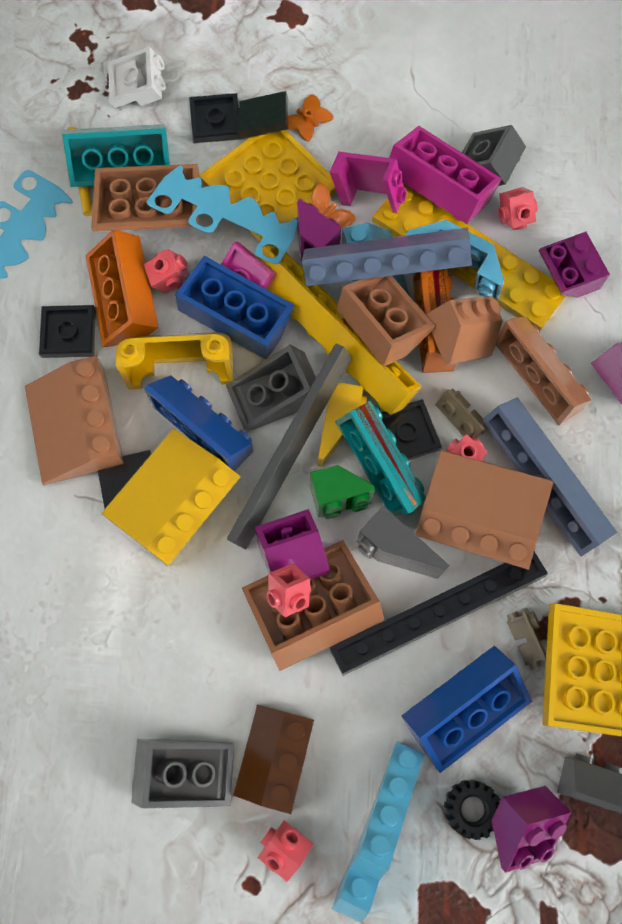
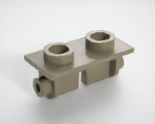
M447 389L435 404L463 436L467 434L470 438H477L480 434L485 433L488 428L483 423L481 415L475 409L471 412L467 410L471 405L460 394L459 390Z
M528 608L520 609L523 614L522 616H519L517 611L507 615L509 620L507 625L515 641L523 637L526 638L527 643L519 645L518 648L525 665H529L530 669L533 670L542 666L540 663L542 659L546 665L547 639L542 640L537 629L541 626L534 611L529 612Z

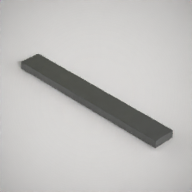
M335 344L230 531L227 540L245 550L249 546L256 533L255 527L261 524L352 360L345 347Z

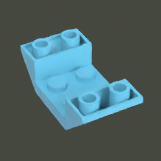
M443 220L408 230L406 236L461 229V227ZM469 232L472 266L470 267L479 269L476 276L475 289L478 290L477 293L480 296H493L498 301L504 279L495 247L490 242Z

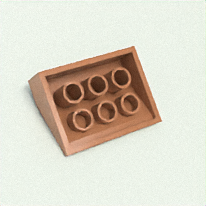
M198 164L182 165V174H184L186 180L200 178ZM180 165L95 168L92 231L193 227L188 223V220L197 208L196 205L181 199L172 213L165 214L147 204V200L163 178ZM159 195L155 198V203L159 207L167 208L171 206L172 200L166 195ZM198 215V216L196 217V222H197L198 225H199L200 215Z
M97 355L71 361L25 385L43 486L124 464L105 370Z
M441 450L422 508L416 535L529 570L554 481Z
M344 540L324 549L330 572L310 579L309 607L284 617L276 608L270 606L267 600L268 576L242 587L279 671L384 621L380 601Z

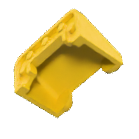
M222 332L137 336L123 340L116 348V367L128 390L142 389L144 378L155 376V364L206 361L207 373L217 374L221 385H227L234 381L233 345L231 338Z

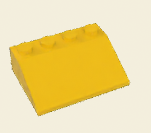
M173 428L101 514L168 567L241 476L213 454Z

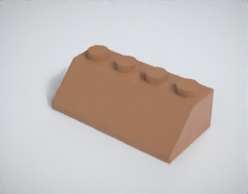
M526 317L510 318L505 322L495 345L555 422L561 425L582 411L592 400L589 397L588 390L576 381L572 376L571 369L556 356L553 346L546 343L540 336L536 325L530 323Z

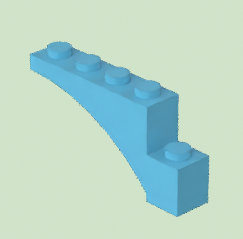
M396 742L369 816L341 880L332 909L360 923L369 914L379 881L390 868L424 758L423 753L399 742Z

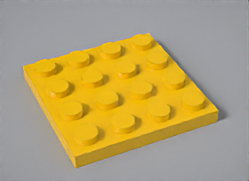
M286 130L248 138L200 174L201 181L205 187L211 185L228 186L231 204L251 197L260 206L263 216L275 212L279 223H289L292 219H296L297 201L301 198L306 203H312L313 191L319 183H323L328 188L330 197L337 192L330 173ZM248 230L259 242L261 241L263 236Z
M556 603L549 604L542 725L622 737V615Z

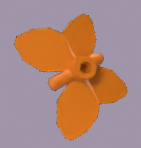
M311 94L303 102L304 110L301 108L297 109L299 115L292 114L288 116V129H298L302 138L305 141H310L314 133V127H318L319 123L329 122L334 117L327 109L320 107L321 102L318 97Z
M319 183L315 187L311 204L315 205L321 214L327 218L334 219L341 228L351 225L356 220V216L349 210L340 208L333 211L337 204L332 202L329 206L331 197L328 188L323 183Z

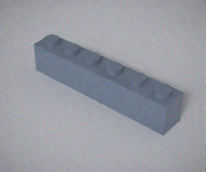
M468 228L305 249L302 264L306 286L472 266Z
M518 397L498 405L482 420L518 471L554 481L546 510L580 557L618 533Z

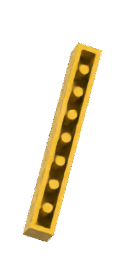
M274 245L263 246L262 253L269 258H274L279 254V250ZM285 252L278 264H273L259 258L277 273L267 290L295 305L291 317L298 321L307 330V333L324 347L326 353L330 354L335 344L345 347L352 357L345 372L350 374L360 386H363V390L378 402L380 408L390 415L405 408L422 386L397 361L383 366L337 310L338 303L320 285L306 286L303 268L287 252Z

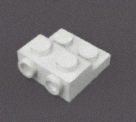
M150 46L108 62L109 101L114 108L133 101H137L140 106L162 99V91L166 89L160 71L164 70V62L161 56L156 55Z

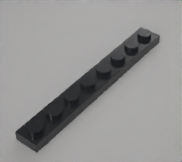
M534 551L529 570L503 563L329 647L342 676L545 578L548 572Z

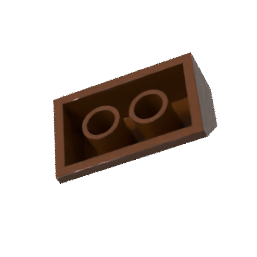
M257 705L233 796L262 807L291 814L314 719Z

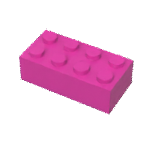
M421 126L416 127L395 143L389 158L397 160L399 171L402 172L403 183L466 224L490 203L502 179Z

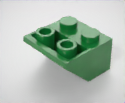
M336 465L310 472V490L318 518L325 516V519L336 518L341 515L342 511L352 509V512L363 511L372 503L375 493L374 485L341 466Z

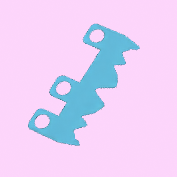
M182 165L166 175L147 200V204L150 207L165 214L172 213L181 199L196 205L197 208L189 218L188 223L206 233L213 232L221 219L224 218L263 236L255 249V255L273 264H278L294 239L297 227V218L292 219L289 223H279L275 212L263 216L260 206L251 197L231 204L228 186L211 185L202 188L201 178L186 180L184 174H182ZM159 195H166L171 198L172 204L167 208L159 207L155 203V198ZM200 214H207L212 217L213 223L208 227H202L197 224L196 217ZM267 244L274 245L278 248L279 254L274 258H269L262 253L263 246Z
M31 170L24 171L14 183L15 190L31 198L24 208L20 211L4 201L0 202V208H7L11 212L9 220L0 222V228L5 230L0 236V279L8 277L3 268L4 266L17 265L29 258L21 244L22 239L39 241L44 239L46 225L43 217H56L54 204L62 202L73 203L72 199L59 186ZM31 176L36 179L37 185L34 189L25 190L21 187V181L25 177Z

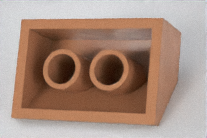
M393 276L361 279L342 288L337 310L383 366L408 355L435 328L432 321Z
M493 296L449 300L426 314L435 325L432 334L446 366L492 356L503 322L500 306Z

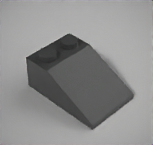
M290 344L234 381L228 383L226 388L242 426L248 432L297 413L316 376L305 352Z
M385 506L359 532L357 539L358 549L369 559L373 557L376 561L438 579L450 566Z
M137 739L131 803L140 808L230 806L234 743Z

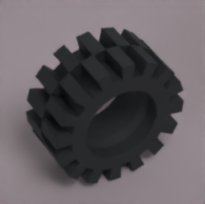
M476 780L460 781L461 783L453 785L451 792L448 791L446 794L447 801H444L446 809L444 814L449 821L448 824L458 834L467 839L481 840L482 837H490V833L494 832L492 818L499 805V796L493 792L494 790L490 786ZM469 797L479 798L484 805L483 816L475 822L467 821L461 810L463 802Z

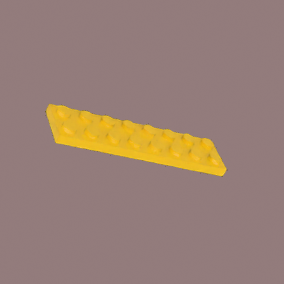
M403 183V186L407 191L406 199L403 204L401 203L398 212L392 213L387 198L373 215L372 222L381 228L389 230L395 237L406 236L408 230L447 220L461 228H468V232L493 244L504 279L501 295L497 303L517 318L526 317L530 323L536 325L539 332L566 297V295H561L552 278L469 224L456 219L454 215L436 206L422 194L416 193L405 183ZM470 266L447 269V272L475 289L476 276L479 269H473Z

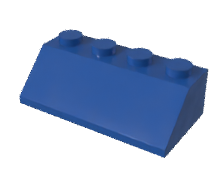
M205 255L175 294L178 311L215 332L227 334L231 341L265 360L268 359L281 340L295 306Z
M170 375L150 383L144 388L152 407L190 440L220 459L233 471H236L253 453L251 437L241 429L239 431L231 426V420L221 412L219 414L215 413L211 409L212 405L203 396L196 397L191 392L192 388L183 379L177 381Z
M494 645L415 706L411 707L401 717L415 740L438 772L441 773L529 705L532 699L516 664Z

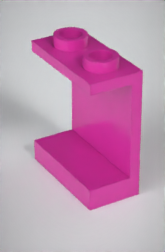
M338 151L329 173L341 205L351 206L357 190L387 194L392 213H397L401 203L405 202L407 194L406 188L403 186L402 172L399 171L397 160L394 158Z

